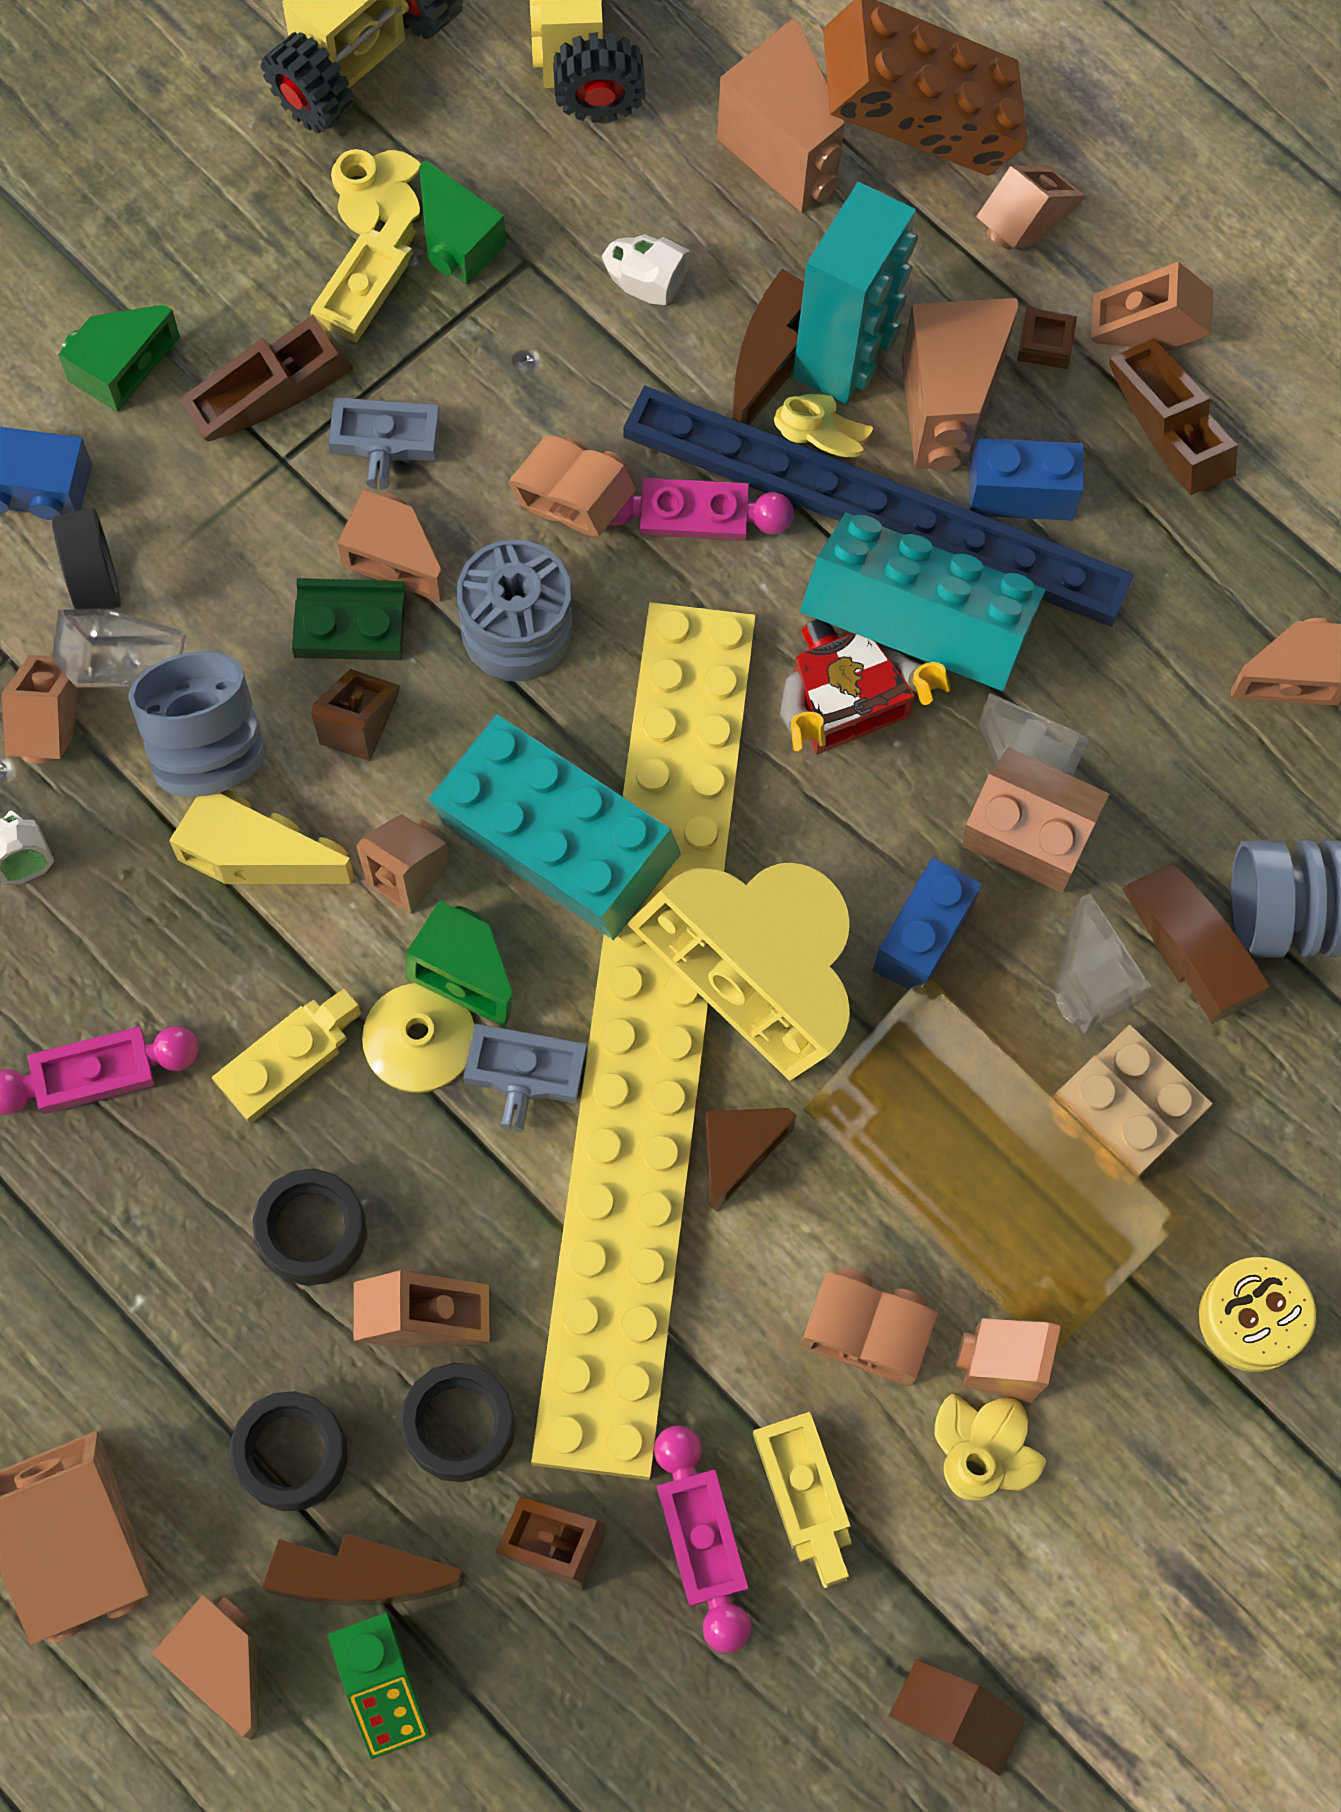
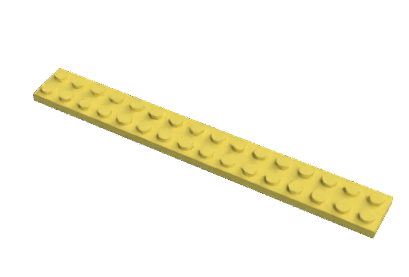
M649 602L623 798L672 830L681 855L633 917L679 874L698 868H711L721 871L725 869L755 615ZM627 924L614 941L603 935L531 1464L532 1466L650 1480L708 1002Z

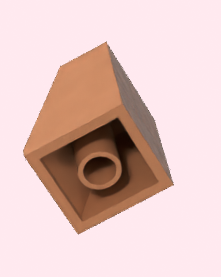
M792 18L720 77L717 140L801 213L816 200L818 202L826 200L833 193L839 181L837 176L839 161L843 151L841 146L845 122L843 119L830 115L828 85L801 25Z
M1017 298L912 304L901 361L915 469L931 468L934 471H949L958 466H967L1005 361L1018 311Z
M1008 747L989 773L966 823L962 847L1063 893L1110 793Z
M97 1430L0 1470V1573L30 1645L44 1639H48L49 1643L64 1641L80 1632L84 1627V1622L106 1614L107 1618L110 1619L123 1616L139 1607L142 1603L141 1598L149 1595V1574Z

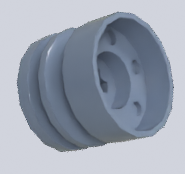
M519 539L500 540L485 546L465 563L457 581V604L462 643L471 661L486 674L505 681H530L554 669L565 658L572 641L570 577L562 561L545 546Z
M212 651L188 652L162 660L146 669L133 682L128 694L130 705L141 738L144 739L143 744L156 784L168 793L186 797L212 795L231 789L247 780L262 765L266 747L258 720L252 709L253 703L240 662L227 654Z
M1300 840L1294 850L1292 860L1289 849L1284 841H1241L1236 850L1232 869L1233 932L1252 958L1284 957L1289 951L1292 937L1294 946L1300 956L1315 957L1320 951L1326 957H1341L1340 840H1322L1319 846H1317L1315 841Z

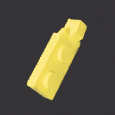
M395 209L380 232L373 229L368 234L362 232L312 306L310 314H313L329 330L357 343L409 264L408 262L413 252L412 248L408 246L416 234V231L413 230V217Z
M342 989L321 1006L315 1000L310 1001L304 1007L300 1006L213 1075L214 1083L249 1124L253 1123L339 1054L337 1048L347 1040L342 1030L361 1015L359 1005L345 989Z
M810 1412L754 1430L753 1436L791 1547L792 1549L795 1548L799 1561L802 1562L813 1558L823 1588L847 1581L846 1578L849 1575L840 1548L852 1544L848 1532L850 1523Z

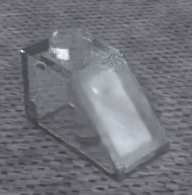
M111 609L58 610L52 661L76 687L132 686L133 682L146 669L164 659L183 654L186 635L181 630Z
M991 693L986 700L979 721V726L995 764L1009 747L1073 777L1091 739Z
M1091 893L1080 898L1071 916L1054 986L1057 991L1055 993V1001L1060 1012L1068 1022L1073 1023L1076 1021L1083 1034H1086L1140 1004L1151 987Z

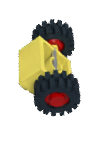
M283 0L288 37L262 58L261 69L265 72L263 77L267 83L272 85L270 88L272 94L279 96L282 100L280 105L284 110L289 109L292 112V118L299 123L302 120L304 128L309 131L313 129L315 133H320L321 131L323 133L354 105L352 100L354 94L349 88L405 41L404 28L408 29L411 27L412 33L417 37L422 35L423 39L432 38L462 12L463 7L461 4L463 0Z
M530 0L531 35L534 36L532 37L533 68L543 67L544 88H554L556 103L558 107L563 106L565 114L569 116L575 112V119L584 121L586 116H591L593 123H600V117L607 116L609 122L617 120V113L620 112L626 117L632 114V107L638 109L642 105V99H645L643 54H640V48L636 44L631 46L630 39L624 36L617 42L614 33H607L605 39H603L601 0Z

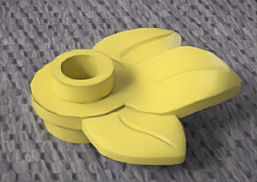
M359 149L349 150L341 154L332 168L331 175L333 186L340 194L338 212L345 224L351 230L361 235L362 232L368 234L372 229L374 230L379 219L386 223L395 209L413 217L414 220L419 218L420 206L418 198L407 182L411 181L418 174L421 163L411 155L397 150H387L375 156H371L368 152ZM354 176H363V177H364V178L357 179V180L351 179V178L354 177Z
M805 394L789 397L785 400L784 405L777 409L774 417L775 425L788 440L796 443L811 442L821 450L842 457L861 456L864 451L862 445L869 439L873 427L870 425L861 424L836 413V402L830 395Z
M951 1394L944 1400L936 1417L934 1435L940 1447L947 1454L944 1462V1475L949 1487L957 1496L966 1500H984L995 1494L998 1489L1024 1490L1033 1485L1040 1477L1047 1460L1039 1452L1023 1445L1028 1433V1418L1019 1400L999 1398L985 1404L979 1412L956 1394ZM973 1461L979 1464L984 1469L985 1474L975 1475L971 1473L966 1466V1462Z

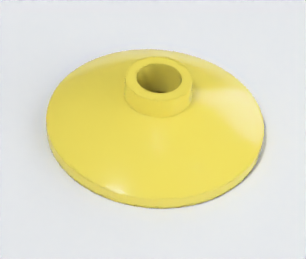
M416 983L397 987L382 996L372 1007L366 1018L362 1036L366 1059L371 1069L382 1081L398 1090L412 1093L438 1090L453 1082L465 1070L474 1030L473 1018L468 1009ZM417 1023L424 1024L428 1028L427 1035L419 1040L412 1039L407 1035L408 1029Z

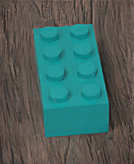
M857 182L806 264L793 379L825 395H830L848 405L857 388L863 391L867 389L878 366V362L874 360L881 349L888 352L892 348L901 330L902 323L896 320L901 314L907 299V295L902 293V290L910 277L913 267L907 261L912 255L918 240V235L912 232L916 209Z
M845 513L817 556L800 612L926 662L940 663L949 671L1003 691L1025 645L1046 589L1034 585L1030 579L1016 573L1005 574L986 567L980 560L971 555L953 554L934 547L930 541L919 535H903L882 527L881 523L866 515L854 516Z
M498 714L495 715L428 798L446 827L613 941L681 855L672 830Z

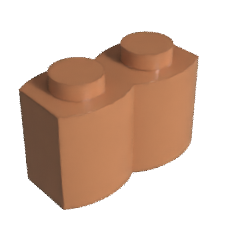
M547 435L541 440L508 481L520 505L531 513L547 520L561 521L575 531L593 537H598L602 534L636 490L628 474V465L618 455L610 451L600 453L587 450L584 445L572 437H565L563 439Z
M840 1268L838 1274L826 1272L819 1287L800 1346L835 1361L856 1366L883 1379L911 1386L917 1378L938 1312L926 1307L927 1299L912 1291L894 1289L892 1295L871 1287L872 1279L858 1271Z

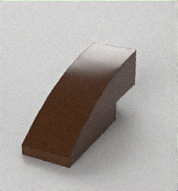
M781 269L759 302L750 320L740 349L735 375L732 419L747 425L754 421L794 372L804 282L784 269Z
M312 314L272 345L262 337L182 396L180 401L202 437L207 442L265 421L297 405L345 375L353 367L329 329Z
M1155 338L1110 357L1109 365L1139 424L1168 468L1190 495L1236 475L1238 445L1209 414L1210 398Z
M1173 863L1124 886L1123 891L1178 983L1186 980L1211 1024L1261 1000L1270 988L1265 977L1211 902Z
M345 1533L337 1557L279 1539L262 1587L269 1593L306 1602L343 1606L387 1605L427 1598L460 1588L465 1575L462 1569Z

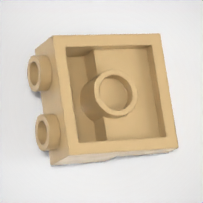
M1129 1024L1097 1056L1094 1055L1055 1093L1049 1106L1055 1111L1053 1113L1055 1121L1067 1134L1074 1138L1081 1136L1096 1151L1095 1159L1109 1175L1116 1179L1123 1177L1132 1185L1213 1103Z

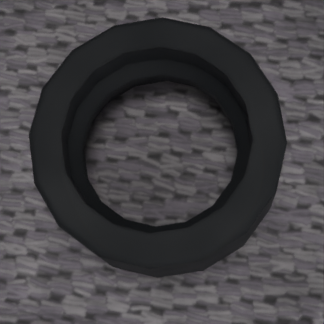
M88 508L52 517V528L59 561L77 615L83 616L120 607L121 600L115 570L96 509Z
M314 1168L292 1171L273 1181L259 1198L252 1219L254 1241L269 1268L286 1281L305 1286L330 1283L346 1274L360 1258L367 1238L365 1213L352 1187L337 1175ZM317 1194L328 1197L338 1205L344 1216L345 1230L341 1242L332 1253L321 1259L304 1261L293 1258L282 1249L277 1240L276 1223L280 1212L288 1202L301 1195Z
M453 1362L432 1368L414 1382L403 1401L400 1426L409 1453L424 1471L440 1480L466 1482L487 1475L502 1463L513 1443L516 1420L509 1393L495 1375L477 1365ZM455 1387L472 1389L482 1395L491 1406L494 1417L492 1434L486 1445L475 1454L463 1458L446 1457L434 1450L427 1441L423 1429L424 1413L431 1400L442 1391Z
M297 1391L273 1393L253 1403L238 1420L230 1441L231 1466L240 1485L262 1505L280 1511L305 1510L325 1500L340 1483L348 1462L347 1438L335 1414L318 1398ZM298 1416L309 1420L319 1429L324 1440L325 1456L320 1469L310 1480L298 1486L281 1487L268 1482L260 1474L254 1460V1446L260 1432L270 1422L280 1417Z

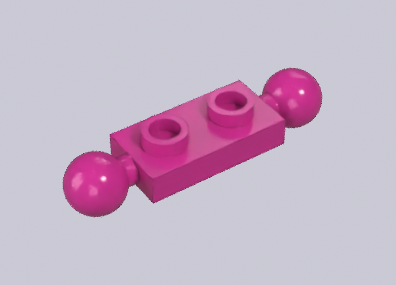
M643 478L642 496L632 494L609 525L621 526L632 517H641L640 535L745 541L746 523H754L760 531L769 535H777L786 531L793 522L794 508L786 496L776 492L766 493L759 497L756 502H748L749 483Z
M139 1026L29 1054L27 1057L31 1074L23 1076L15 1070H0V1114L11 1115L19 1112L26 1106L29 1098L36 1097L38 1109L41 1113L47 1114L156 1086L152 1066L160 1065L169 1071H182L189 1068L198 1057V1040L189 1029L181 1026H171L162 1030L156 1036L154 1043L146 1044L144 1032Z
M671 1426L663 1430L657 1437L654 1445V1455L661 1468L672 1473L674 1481L657 1485V1491L689 1607L707 1602L709 1612L703 1621V1635L706 1642L717 1652L725 1654L734 1653L747 1644L751 1635V1622L746 1612L741 1607L732 1603L731 1595L747 1591L748 1585L716 1471L711 1470L697 1474L695 1466L698 1464L702 1453V1446L698 1436L694 1431L685 1426Z

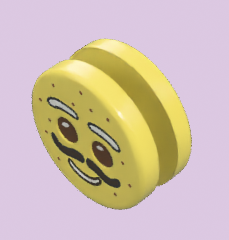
M1250 1257L1238 1260L1226 1267L1207 1286L1200 1302L1199 1323L1207 1345L1223 1362L1243 1371L1265 1372L1284 1365L1305 1348L1314 1332L1316 1306L1307 1283L1294 1269L1275 1259Z

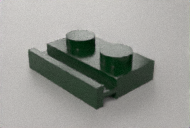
M297 578V600H295L292 640L294 658L402 661L404 598L406 592L404 581Z

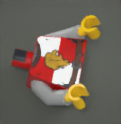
M815 619L806 624L801 630L809 650L796 656L794 672L785 680L780 716L792 734L793 750L802 751V741L810 739L813 750L817 755L908 719L915 697L912 691L917 692L920 702L927 705L933 701L932 689L939 688L949 692L951 688L946 668L942 664L930 662L921 665L896 649L855 633L839 638L832 624Z

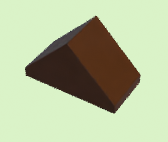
M349 669L313 703L311 714L319 744L370 761L398 697L400 685Z
M789 1108L706 1111L704 1127L708 1203L716 1212L720 1210L793 1131L797 1115Z
M520 1496L496 1553L582 1591L606 1535L605 1524L598 1520Z
M919 1660L914 1661L889 1713V1717L997 1776L1001 1775L1026 1721V1718L979 1685Z

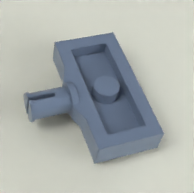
M334 397L328 442L330 454L363 456L370 459L366 484L371 488L377 489L379 479L380 489H386L389 487L391 461L399 459L435 461L440 419L439 405Z
M475 1024L463 1077L464 1084L496 1089L506 1095L507 1098L500 1127L511 1131L514 1111L517 1109L513 1125L514 1132H523L529 1100L546 1098L573 1104L577 1103L587 1053V1044Z

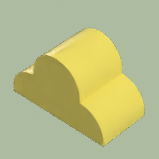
M781 863L762 870L745 885L733 875L721 870L711 868L692 869L673 878L627 923L632 930L789 1081L830 1055L844 1037L849 1022V1001L843 983L830 966L839 957L846 945L850 927L849 914L840 891L821 872L798 863Z

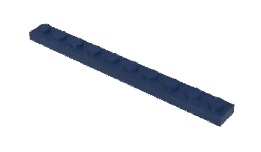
M645 385L623 427V438L736 482L749 483V487L762 492L781 493L791 503L834 520L840 521L845 513L854 516L866 515L879 521L882 527L903 535H919L930 541L934 547L953 554L971 555L980 560L984 566L999 572L1023 575L1030 579L1034 585L1046 589L1042 600L1113 627L1134 573Z

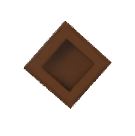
M1027 307L1023 320L1017 361L1068 369L1077 316Z

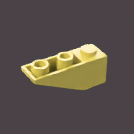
M231 790L222 791L221 794L197 796L169 840L178 861L224 884H351L355 878L350 858L347 857L348 852L342 846L324 837H319L315 841L300 834L299 827L282 815L271 813L268 818L252 810V805L249 801Z

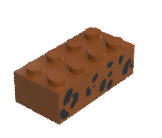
M853 0L823 28L830 115L986 176H989L1028 145L1019 62L1017 59L877 0Z

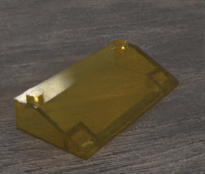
M933 980L912 987L803 1110L1016 1321L1048 1322L1060 1325L1056 1351L1184 1221Z

